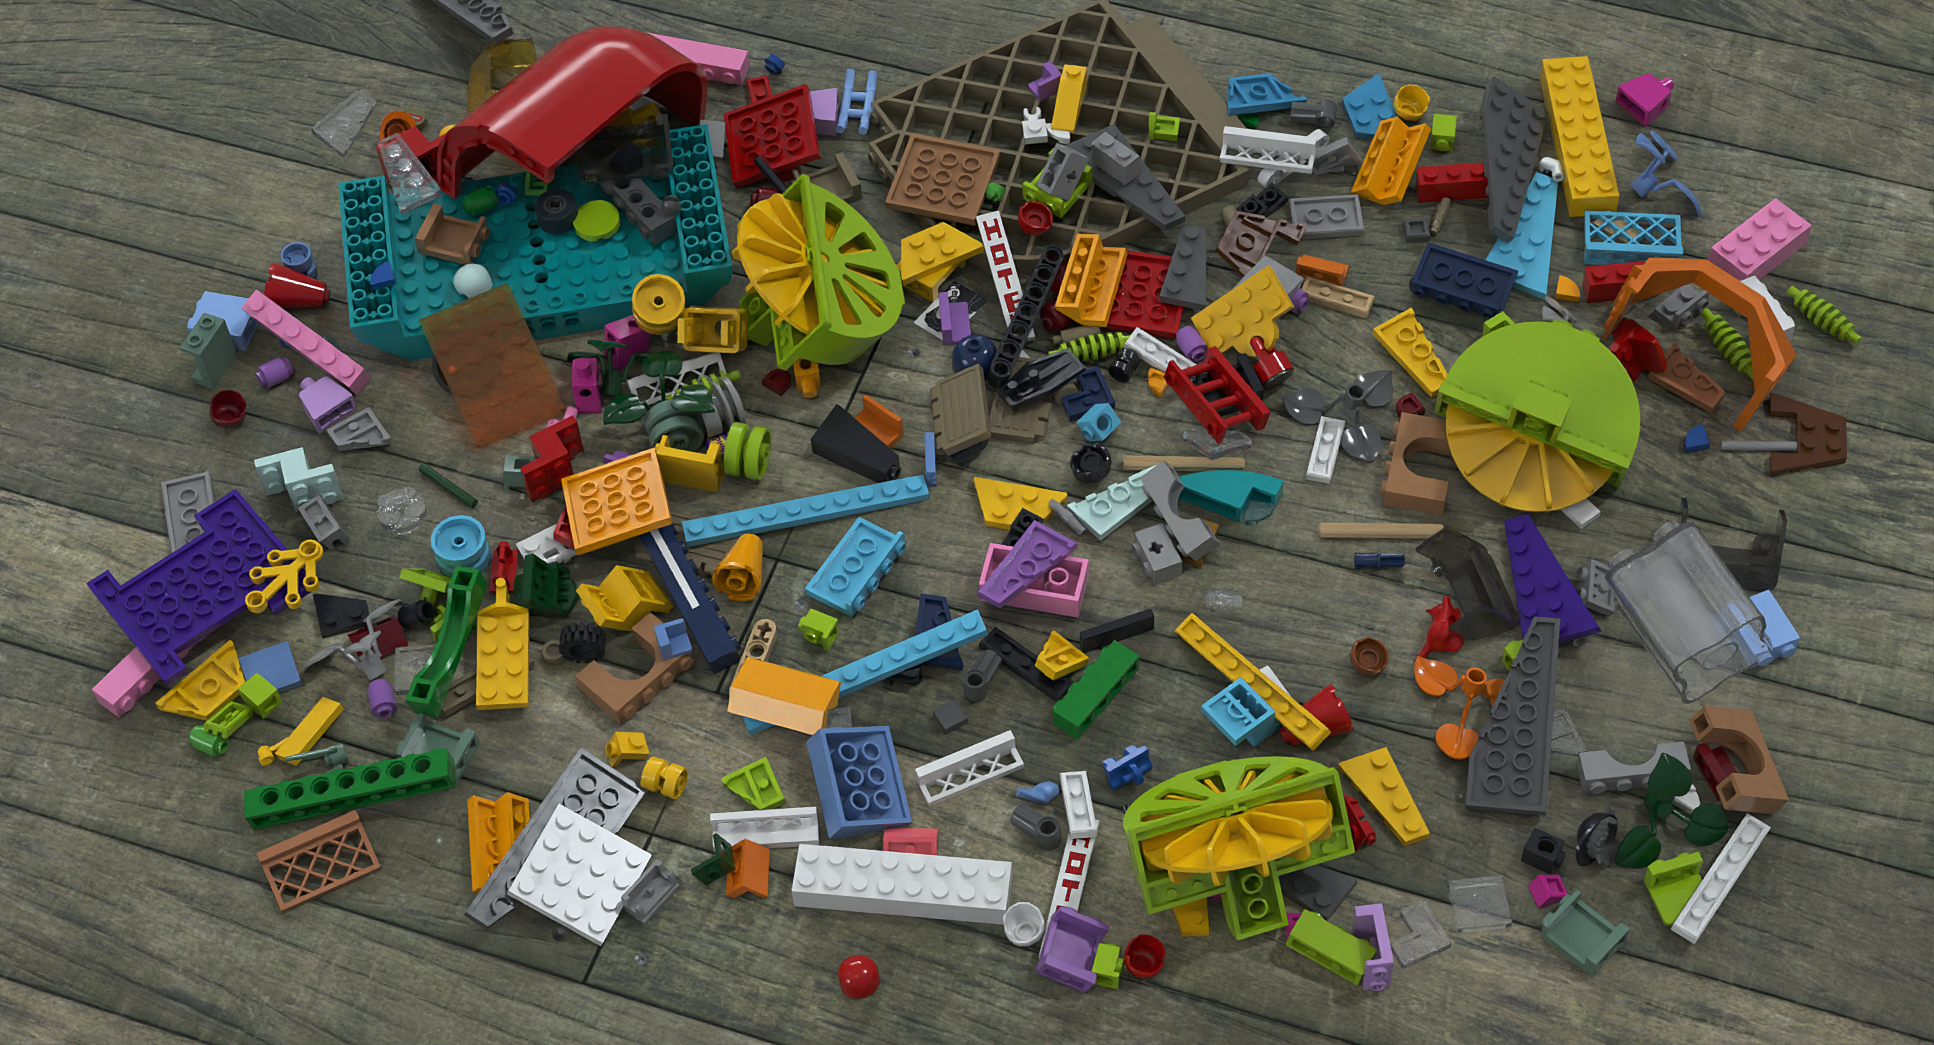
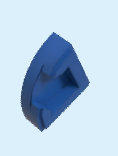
M390 261L381 264L372 273L370 280L372 290L396 284Z
M1703 424L1692 428L1685 439V453L1709 449L1710 442Z

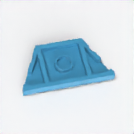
M1269 73L1229 78L1227 86V114L1237 115L1288 109L1292 107V102L1306 103L1307 98L1303 95L1296 97L1290 93L1291 87L1281 83Z
M1380 74L1375 75L1342 98V106L1355 138L1373 139L1381 120L1397 116Z

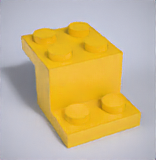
M616 565L599 587L581 584L576 590L582 599V604L593 615L594 622L602 628L607 627L632 632V627L651 611L669 613L674 607L649 571Z

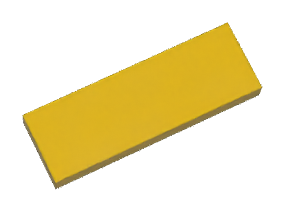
M322 697L276 751L275 755L277 758L286 762L285 757L309 752L344 710L341 703ZM302 759L288 761L287 763L297 766Z

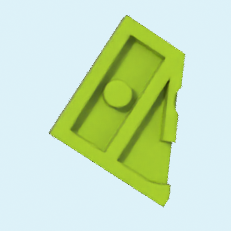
M767 757L721 778L723 784L757 810H772L787 803Z

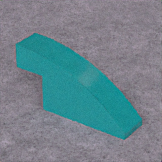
M1214 470L1179 477L1185 487L1178 499L1239 523L1252 501L1275 510L1283 496V480L1254 472Z

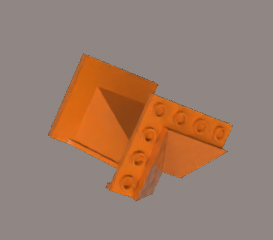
M1649 257L1644 265H1634L1613 302L1615 307L1610 313L1611 316L1603 325L1606 331L1601 339L1607 340L1635 302L1690 283L1698 285L1745 316L1748 321L1755 393L1733 425V427L1742 431L1797 355L1766 298L1709 260Z

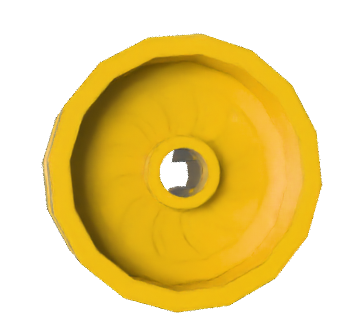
M662 274L649 275L640 280L634 288L632 295L633 317L638 326L647 333L656 335L667 334L678 327V319L683 318L685 310V296L680 284L670 276Z

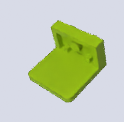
M1699 852L1692 854L1682 853L1674 859L1667 861L1657 860L1647 868L1644 883L1663 924L1666 926H1672L1702 882L1699 872L1703 859Z

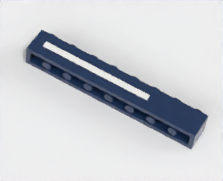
M670 524L639 535L713 673L716 674L739 662L741 658L738 651L741 650V646L735 635L730 638L727 631L731 630L724 616L719 618L716 613L720 609L714 597L709 599L706 595L709 588L703 578L698 580L695 575L699 572L693 559L687 560L685 555L688 553V550L682 540L677 542L675 536L678 532L674 525Z

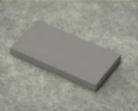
M209 471L161 482L171 553L205 532L196 522L194 515L215 502L212 478Z

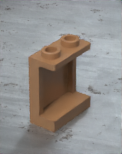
M433 203L415 237L418 253L464 265L472 264L474 259L479 257L484 240L486 241L489 237L490 227L487 225L486 217L481 216L478 223L447 216L444 215L442 205Z

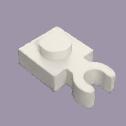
M1036 107V114L1030 115L1027 108H1025L1023 111L1024 121H1022L1025 144L1048 142L1045 119H1041L1040 108Z

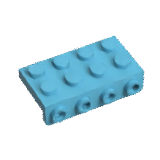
M858 517L805 587V594L852 618L857 610L860 611L863 608L870 592L873 593L877 589L882 576L890 572L896 557L904 553L906 549L905 534L899 531L895 535Z

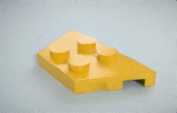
M945 222L901 239V283L903 286L978 255L984 252V245Z
M974 477V486L978 494L984 522L989 527L1010 530V526L1022 508L1042 517L1045 522L1054 515V511L1049 506L1051 499L1060 504L1067 502V493Z
M229 640L160 698L156 702L158 709L208 721L226 704L240 695L238 688L246 681L233 642Z

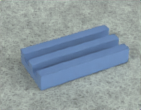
M926 432L924 434L926 482L928 487L937 486L934 432Z

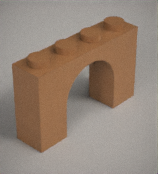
M1402 412L1400 422L1395 421L1393 436H1397L1396 441H1391L1388 455L1392 456V461L1387 460L1384 475H1388V480H1383L1380 495H1385L1383 505L1443 516L1449 481L1418 476L1406 467L1404 461L1410 455L1417 452H1433L1452 456L1446 436V420Z
M652 613L646 615L632 627L635 642L655 659L654 666L645 676L635 680H621L612 676L595 660L575 676L578 689L619 725L626 719H631L641 706L652 701L655 694L663 687L669 686L677 675L682 671L688 670L695 661L693 651L663 661L654 626L664 623Z
M1705 705L1689 719L1697 742L1726 746L1739 756L1747 769L1748 774L1731 773L1716 786L1725 810L1774 814L1789 801L1752 711Z

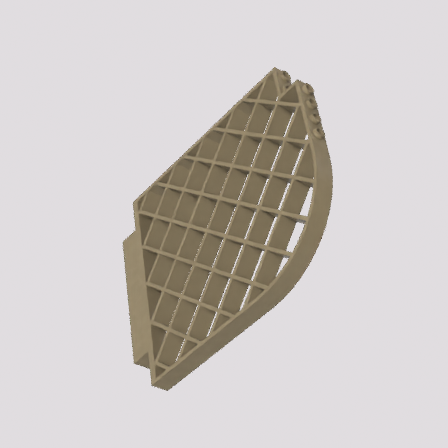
M1108 0L1091 2L871 102L872 112L870 113V118L874 125L880 127L883 136L869 142L870 153H868V158L873 166L876 165L882 179L884 181L887 180L890 187L916 121L944 125L939 139L1000 150V159L997 167L1012 169L1008 182L995 179L991 181L1006 189L998 208L1004 230L1007 233L1031 237L1025 255H1012L1017 274H1033L1041 255H1035L1040 239L1071 244L1069 249L1063 251L1062 263H1068L1077 234L1100 235L1103 247L1118 248L1159 228L1143 217V213L1134 207L1131 209L1125 203L1096 198L1099 186L1093 182L1089 186L1087 196L1081 195L1068 210L1069 212L1080 213L1076 227L1052 223L1050 229L1044 234L1033 236L1022 231L1018 224V216L1007 214L1011 201L1027 203L1022 196V184H1017L1021 171L1039 174L1049 159L1044 156L1028 154L1031 144H1025L1022 121L999 117L1003 105L1022 109L1027 108L1032 110L1031 115L1036 114V107H1039L1041 112L1054 114L1057 96L1052 95L1039 101L1031 91L1010 88L1013 76L1031 80H1038L1043 77L1042 65L1045 63L1020 59L1021 54L1029 50L1051 53L1049 61L1053 63L1061 74L1064 67L1057 66L1061 55L1090 60L1087 67V89L1074 134L1070 133V143L1092 134L1076 131L1080 119L1110 125L1115 124L1117 128L1118 126L1149 131V112L1125 108L1128 97L1158 102L1155 110L1157 116L1172 117L1163 115L1166 104L1168 102L1181 117L1178 136L1188 138L1185 150L1154 145L1155 139L1149 140V132L1145 143L1127 141L1146 166L1150 162L1179 168L1175 180L1156 177V179L1184 215L1248 186L1249 170L1245 165L1220 162L1224 127L1247 128L1236 115L1227 114L1228 105L1151 14L1127 24ZM1078 28L1099 31L1096 42L1067 36L1069 32ZM1111 32L1122 46L1105 44L1108 33ZM1099 61L1128 66L1125 77L1097 73L1096 69ZM1140 67L1152 82L1134 79L1137 68ZM983 71L1003 74L1000 86L974 82L972 78ZM1089 90L1119 95L1116 106L1086 101ZM935 93L955 96L951 108L924 104L923 102L926 97ZM965 98L993 103L990 114L986 115L961 110ZM887 115L906 119L902 131L894 127ZM954 128L983 132L979 145L951 140ZM993 134L1022 139L1018 152L989 147ZM1049 136L1048 142H1043L1050 145H1056V143L1064 146L1068 145L1059 143V140ZM1196 139H1199L1212 155L1193 152ZM1227 150L1226 155L1236 156L1233 152L1234 150ZM893 152L891 160L887 161L884 155ZM1187 169L1219 175L1217 181L1207 186L1184 182ZM981 209L979 215L991 213L993 211ZM912 213L924 230L937 225L932 219L951 222L950 226L959 231L961 225L964 224ZM1090 215L1120 221L1119 227L1108 233L1086 229ZM985 249L984 252L966 259L967 263L991 270Z

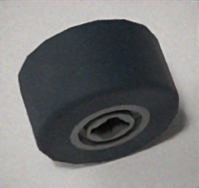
M552 189L542 193L537 198L534 205L535 214L542 230L550 234H562L574 228L573 221L577 217L578 207L572 193L564 189Z

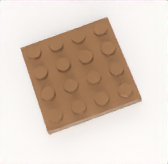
M911 133L887 195L885 208L975 226L977 222L976 216H979L986 198V188L988 183L992 181L1000 159V150Z

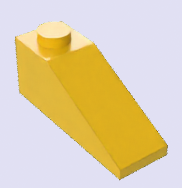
M1064 65L1051 125L1052 130L1068 131L1074 134L1087 89V67Z

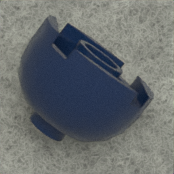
M978 334L963 337L952 351V369L954 373L979 363L983 368L984 380L987 381L991 363L997 352L995 344L987 337Z

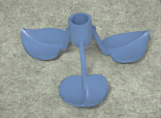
M1651 130V141L1657 142L1663 148V155H1661L1653 143L1643 133H1640L1636 138L1635 145L1646 148L1654 155V159L1647 169L1630 184L1632 188L1643 198L1651 190L1656 193L1661 188L1673 185L1691 199L1699 217L1701 215V208L1697 198L1679 180L1672 179L1659 185L1656 184L1659 179L1653 172L1661 163L1663 165L1666 163L1664 159L1668 154L1675 161L1678 160L1675 151L1659 134Z

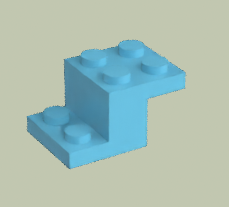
M1241 677L1201 705V712L1235 746L1246 739L1253 747H1256L1282 728V725L1275 719V711Z

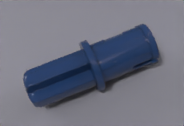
M1377 550V553L1354 552V569L1377 568V571H1380V567H1403L1405 565V556L1402 553L1380 554V550Z

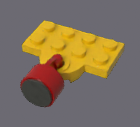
M1266 266L1191 317L1208 348L1216 346L1223 355L1235 348L1241 354L1246 353L1249 357H1258L1260 361L1253 368L1262 387H1274L1292 376L1294 367L1285 351H1277L1274 345L1277 338L1279 339V328L1275 320L1294 308V305L1271 266Z

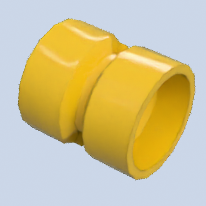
M652 756L643 769L640 782L641 787L655 793L660 790L663 796L677 800L687 784L688 768L675 763L669 765L667 760Z

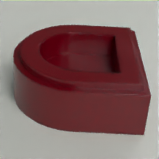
M774 369L762 379V385L782 396L791 386L790 373L787 370Z
M1412 392L1401 397L1396 403V414L1400 418L1402 412L1421 416L1425 414L1426 409Z

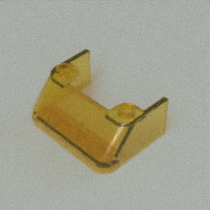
M533 38L506 39L497 45L491 42L470 65L467 116L499 91L492 90L493 68L530 66L537 60Z

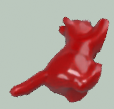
M1449 596L1443 597V603L1432 609H1426V612L1432 616L1433 622L1427 631V642L1418 654L1422 658L1426 659L1431 651L1441 653L1451 651L1455 653L1464 645L1463 636L1459 630L1455 629L1461 621V612L1459 608L1453 607Z

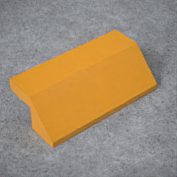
M1398 116L1381 120L1350 193L1352 195L1359 194L1360 198L1382 205L1402 201L1431 128L1426 123L1408 127Z
M1077 234L1055 304L1056 310L1083 326L1107 327L1127 258L1126 248L1103 247L1100 235Z
M747 657L731 686L727 712L814 735L819 729L826 728L828 710L837 707L841 682Z
M507 792L496 801L475 795L467 799L472 892H480L529 822L528 798Z

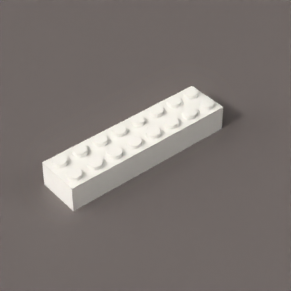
M799 844L792 885V897L794 906L1003 925V916L1008 910L1013 879L1012 862Z

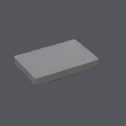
M1359 194L1289 199L1291 223L1297 225L1298 223H1304L1307 225L1301 239L1364 235Z

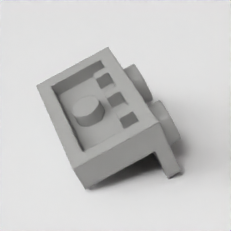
M1689 284L1684 285L1656 306L1653 315L1675 331L1681 325L1688 324L1698 311L1701 312L1707 308L1710 293L1705 290L1698 292Z
M1591 559L1576 571V591L1587 608L1610 616L1614 613L1617 569Z

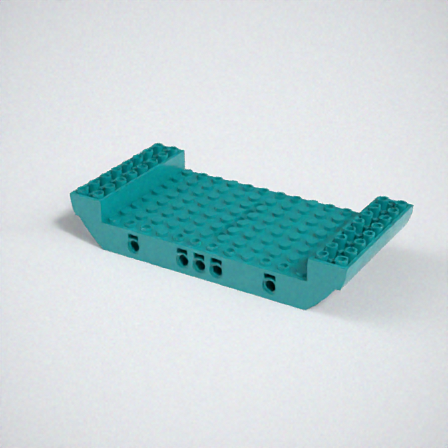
M708 124L662 131L665 150L643 153V166L634 170L661 202L666 196L673 195L681 203V211L675 215L678 232L655 246L649 239L642 237L636 224L632 225L623 210H618L620 227L614 235L605 240L604 238L597 239L598 241L594 242L584 240L577 235L575 228L562 234H550L542 230L541 227L530 229L533 225H539L534 207L539 196H525L526 172L461 182V195L455 200L438 189L437 186L389 193L385 175L338 183L349 321L352 333L362 344L369 343L385 352L412 361L433 357L436 348L442 340L450 334L461 330L471 329L487 333L500 346L602 330L609 323L633 315L632 295L634 288L640 280L655 274L670 276L680 284L684 291L685 309L691 305L704 306L722 286L729 284L732 276V262ZM572 164L554 169V179L550 183L549 190L564 189L572 193L578 208L585 203L595 200L607 201L616 207L611 196L607 197L604 194L601 185L591 179L586 168L582 169L579 164ZM533 179L532 182H544V181H542L541 179ZM507 183L516 189L517 198L514 204L502 205L498 202V204L494 205L493 209L475 217H472L471 214L467 215L461 204L464 201V195L482 187H492L495 191L501 184ZM532 186L531 189L543 190L544 186ZM433 203L442 205L444 215L476 223H478L481 216L486 217L487 225L490 227V234L481 246L479 257L475 258L472 263L482 265L491 277L493 286L484 297L470 300L465 294L462 293L460 295L455 289L453 278L456 272L465 266L464 264L418 253L415 237ZM537 242L543 243L540 247L532 246ZM539 260H544V261H545V263L542 264V265H535V264H534L535 262H537V261H539ZM390 261L396 284L372 290L370 283L372 273L378 266ZM541 278L548 279L544 283H537V281Z

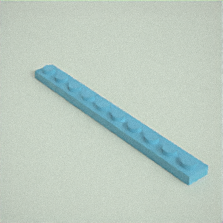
M918 475L683 521L682 529L687 547L737 538L743 534L763 533L929 500V491L924 475Z
M975 610L824 674L822 677L841 682L840 698L988 635L979 611ZM743 716L750 735L774 726V724Z

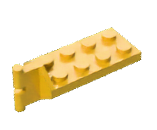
M504 578L496 580V603L479 610L477 613V710L529 707V609L511 604Z

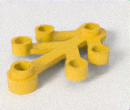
M306 540L300 544L299 549L270 551L267 559L273 567L262 568L257 566L250 570L249 575L255 584L263 583L269 577L277 578L262 592L252 591L247 594L245 603L249 611L256 614L262 613L268 605L267 601L286 583L288 594L285 596L287 606L290 609L299 608L302 600L298 593V571L306 566V577L303 579L306 591L314 592L320 587L316 576V562L323 556L321 544L315 540ZM284 560H294L290 565H282ZM261 573L260 576L254 577L256 574Z

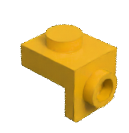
M615 732L606 744L605 749L611 767H617L622 759L646 760L650 754L644 733Z

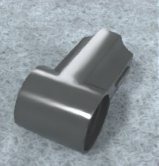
M1329 99L1320 100L1317 104L1292 102L1290 122L1313 123L1321 130L1332 129L1335 125L1337 104Z
M989 649L982 651L972 669L965 673L964 696L970 702H980L986 697L987 688L1002 664V658L996 652Z
M1024 803L1015 808L1010 818V823L1038 840L1039 845L1044 849L1052 850L1060 845L1062 842L1060 824L1055 817L1044 816ZM1048 831H1052V832H1053L1052 834H1044L1045 832H1048Z

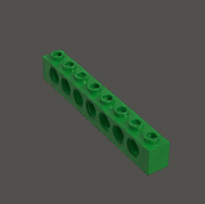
M437 748L430 752L408 754L405 757L392 760L384 759L378 763L361 764L354 768L333 770L317 776L309 775L298 780L281 781L279 784L257 786L254 789L244 791L245 819L253 830L456 788L454 759L447 748Z

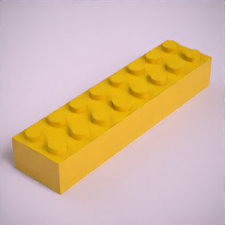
M1588 56L1542 59L1540 82L1546 110L1549 112L1548 120L1557 160L1561 161L1564 179L1562 180V186L1569 217L1584 216L1585 211H1606L1608 209L1611 212H1616L1619 191Z

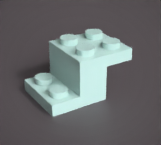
M303 447L254 460L266 495L279 494L288 490L295 512H298L300 506L318 494L326 504L344 500L333 465L329 464L310 469Z

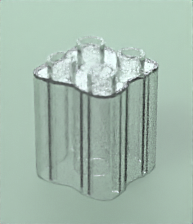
M1671 521L1655 532L1653 535L1655 543L1638 553L1634 549L1629 548L1616 554L1608 564L1610 570L1607 572L1605 579L1609 589L1615 596L1613 601L1616 609L1682 702L1689 704L1715 690L1732 676L1746 671L1765 659L1771 653L1773 647L1771 639L1765 632L1767 625L1764 616L1696 524L1691 521L1680 524L1678 521Z

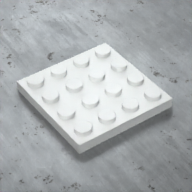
M558 804L508 890L507 895L601 946L623 908L621 896L640 877L651 854L565 806Z

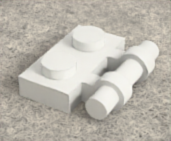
M557 524L516 543V547L524 561L525 555L535 554L546 563L557 561L559 564L562 562L565 564L571 561V558L576 556L577 553L575 549H566L567 546L553 539V533Z

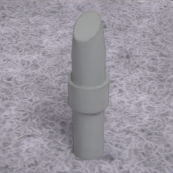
M1054 499L1049 501V506L1065 524H1068L1080 536L1086 532L1087 528L1069 510H1066Z

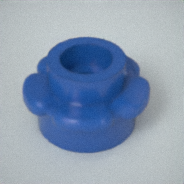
M771 54L768 58L764 59L766 63L765 68L770 73H782L785 63L778 56Z
M504 183L494 191L500 204L512 205L515 203L517 192L512 185Z

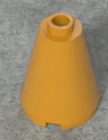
M743 534L740 536L713 572L712 584L718 593L724 592L729 595L728 599L738 602L751 601L755 598V595L759 594L762 587V540L754 534Z

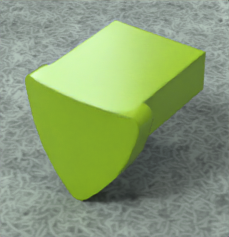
M1149 112V140L1177 141L1180 118L1157 116V112Z

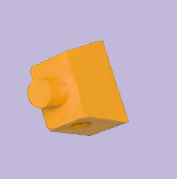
M798 358L793 363L797 391H802L804 398H813L817 396V389L821 387L818 363Z

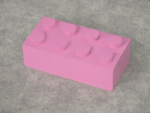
M1775 198L1712 246L1708 260L1739 281L1754 275L1760 280L1807 244L1812 225Z
M989 544L979 581V590L1011 551L1012 546ZM1065 557L1005 605L1079 618L1089 578V559Z

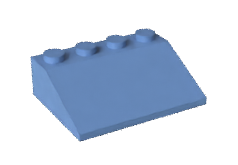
M889 726L819 729L807 741L829 839L856 837L912 823Z

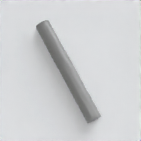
M1721 440L1720 449L1738 451H1797V442Z

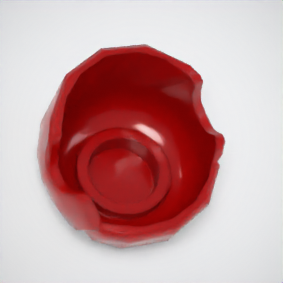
M1031 201L1020 206L1018 224L1022 231L1029 235L1038 236L1050 229L1053 217L1048 206L1040 202Z
M1139 934L1131 939L1124 952V965L1131 975L1140 979L1153 978L1160 973L1164 966L1166 949L1158 938L1150 934Z
M853 955L845 959L838 968V979L842 992L854 999L868 997L876 991L880 984L876 963L865 955Z

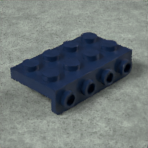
M1428 242L1409 286L1410 291L1416 296H1427L1435 299L1438 303L1444 305L1449 303L1458 306L1459 309L1465 312L1474 311L1487 319H1491L1502 311L1504 312L1518 277V270Z

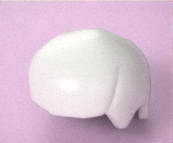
M1018 902L1010 906L1003 916V925L1007 938L1019 947L1031 946L1036 943L1045 931L1041 911L1029 902Z

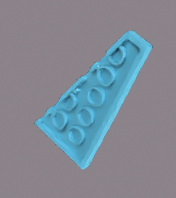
M1536 172L1527 189L1514 239L1507 243L1498 238L1486 261L1518 270V277L1513 288L1545 300L1558 182L1554 181L1552 177Z

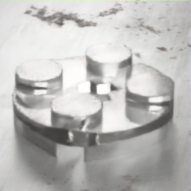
M408 486L380 496L376 512L379 523L385 530H393L395 534H406L421 526V521L427 515V507L422 495L416 492L413 487ZM407 508L404 514H400L397 510Z

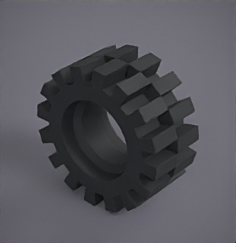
M574 622L571 626L567 624L560 632L559 653L562 654L563 658L568 657V661L571 662L573 660H576V663H581V661L589 663L590 660L597 662V659L601 660L605 655V631L603 629L600 630L601 627L598 625L593 627L592 623L584 625L585 622H580V625H577Z

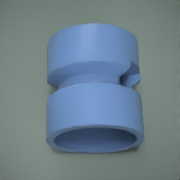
M293 242L285 246L281 252L283 266L316 279L317 268L309 246L302 242Z

